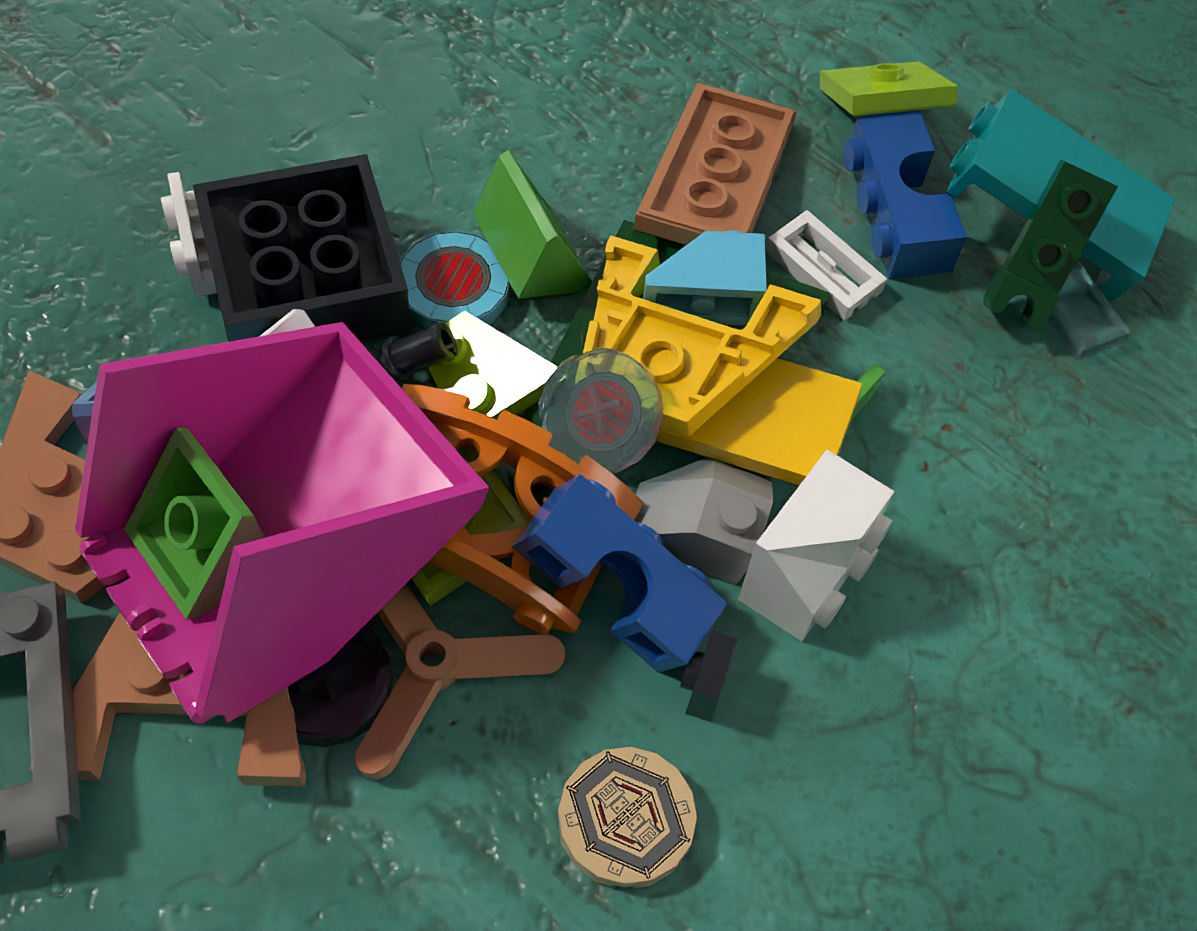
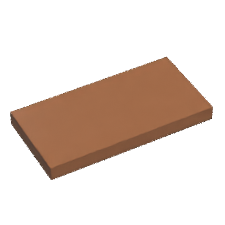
M696 83L635 216L634 230L685 245L705 231L724 232L734 230L742 233H753L794 127L797 111L702 83Z

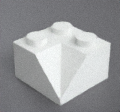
M826 450L756 542L738 600L801 642L815 623L826 629L846 599V596L839 592L841 586L849 576L859 582L879 551L877 547L893 523V520L886 517L884 513L895 491L831 451Z

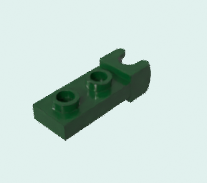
M1060 159L1004 265L999 267L983 298L984 306L994 313H1001L1013 297L1025 295L1027 302L1022 311L1021 318L1033 331L1041 330L1060 298L1058 293L1061 291L1118 186Z

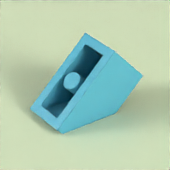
M734 230L703 232L646 275L643 299L722 325L746 326L767 291L765 234L742 233Z

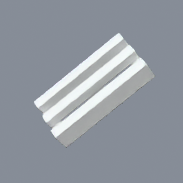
M808 210L768 237L765 252L799 282L830 292L826 306L843 321L852 316L856 307L860 310L867 305L871 296L876 298L884 290L887 278ZM801 233L814 246H816L820 250L819 253L814 248H812L806 241H804L798 234ZM835 266H839L844 272H846L852 279H854L861 286L857 287L837 268H835Z

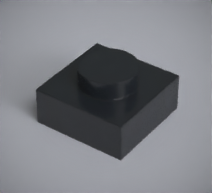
M712 631L705 653L695 651L686 665L680 688L692 691L685 714L711 722L733 656L737 638Z

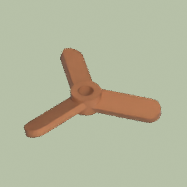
M405 584L377 614L406 656L407 666L357 749L355 755L356 766L369 779L376 780L388 776L397 766L439 690L449 687L456 679L551 674L557 671L565 660V648L562 642L549 634L454 639L448 633L437 630L408 585ZM432 654H437L444 658L441 664L433 667L422 663L425 657Z

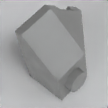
M707 457L640 483L636 495L644 503L635 522L643 523L655 530L663 539L664 547L683 564L693 566L707 575L737 585L748 569L755 544L764 533L773 504L772 477Z

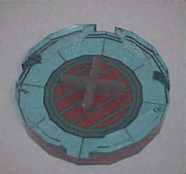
M607 347L592 349L594 351L585 352L580 356L575 354L562 361L546 381L539 401V419L543 420V429L553 434L548 444L550 447L563 452L578 464L582 457L587 455L609 472L618 473L639 462L654 445L663 421L662 394L653 374L634 357Z

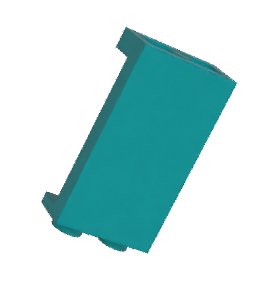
M1012 88L995 106L987 102L976 114L968 128V131L974 134L972 140L969 139L963 144L949 166L956 173L946 192L957 198L969 185L974 184L1028 219L1060 159L1118 186L1081 253L1083 257L1101 268L1092 292L1111 303L1144 279L1176 198Z

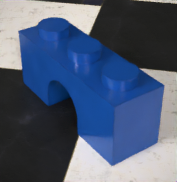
M921 110L857 116L852 137L847 139L844 144L846 169L848 172H854L858 184L857 200L859 209L862 214H868L872 227V249L877 258H882L889 279L953 272L967 239L952 195L949 193L925 195L910 189L922 187L935 152Z
M582 474L575 476L554 489L511 546L560 589L585 579L597 563L611 568L623 583L625 606L610 632L657 672L687 665L727 605V602L711 589L712 583L703 572L678 560L664 547L663 539L655 530L643 523L635 522L616 505L615 497L605 486L594 480L586 479Z

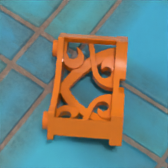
M404 384L402 386V390L456 450L459 447H463L479 453V457L476 460L468 463L479 477L490 473L501 462L516 469L514 486L517 501L530 521L541 508L532 495V485L540 482L554 491L555 488L579 474H582L586 479L594 480L605 486L615 497L616 505L635 521L644 502L622 481L589 456L585 455L582 457L578 464L563 452L550 447L548 444L553 434L506 410H502L497 420L488 415L470 410L468 408L470 405L469 397L459 393L422 385ZM544 497L542 505L548 498ZM463 526L428 561L492 595L515 611L513 618L519 624L539 634H548L550 629L576 633L582 621L577 615L603 565L597 563L585 579L562 589L558 587L554 596H551L531 581L529 571L535 567L511 547L526 526L488 534H469ZM512 557L511 567L509 568L495 559Z

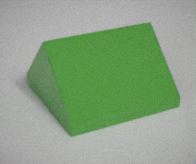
M510 150L502 153L495 163L473 212V216L518 299L578 293L588 290L593 280L550 205Z
M176 427L124 530L187 620L197 619L220 604L234 546L265 538L252 512L190 430L185 427Z

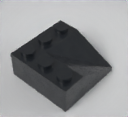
M367 154L193 185L228 342L261 336L293 309L304 310L315 327L343 322L360 342L410 332L408 288Z

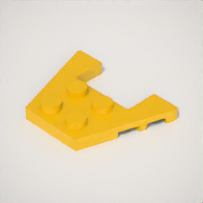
M611 235L605 249L606 264L603 278L598 281V301L594 320L589 323L581 360L594 354L614 352L638 361L652 374L661 393L662 422L660 426L691 436L818 322L821 317V300L770 284L746 327L742 330H737L641 299L640 296L644 291L646 275L660 265L658 250ZM615 354L592 356V358L589 357L581 362L576 382L577 386L581 381L595 373L611 372L624 376L637 388L643 401L642 420L659 426L661 420L660 395L651 375L634 360Z

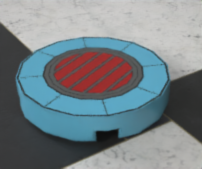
M460 231L434 233L415 242L401 257L400 265L408 288L409 318L425 329L433 327L434 324L439 322L447 323L464 311L489 325L497 319L507 306L511 284L489 243L479 235Z

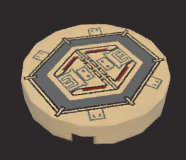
M634 747L603 750L582 762L565 783L558 808L561 843L574 866L596 883L610 887L615 885L621 887L633 886V888L648 887L673 873L690 849L697 821L693 792L680 771L657 753Z

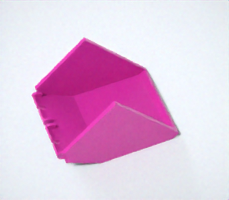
M340 322L100 364L75 531L80 538L88 537L81 543L79 550L103 585H111L127 576L129 577L128 580L118 585L106 588V592L133 631H138V640L165 679H172L189 669L193 671V673L183 679L169 683V687L195 724H201L218 714H222L226 722L229 723L329 662L482 508L489 487L347 326ZM176 427H185L190 430L252 512L265 538L234 546L220 604L197 619L187 620L124 530Z

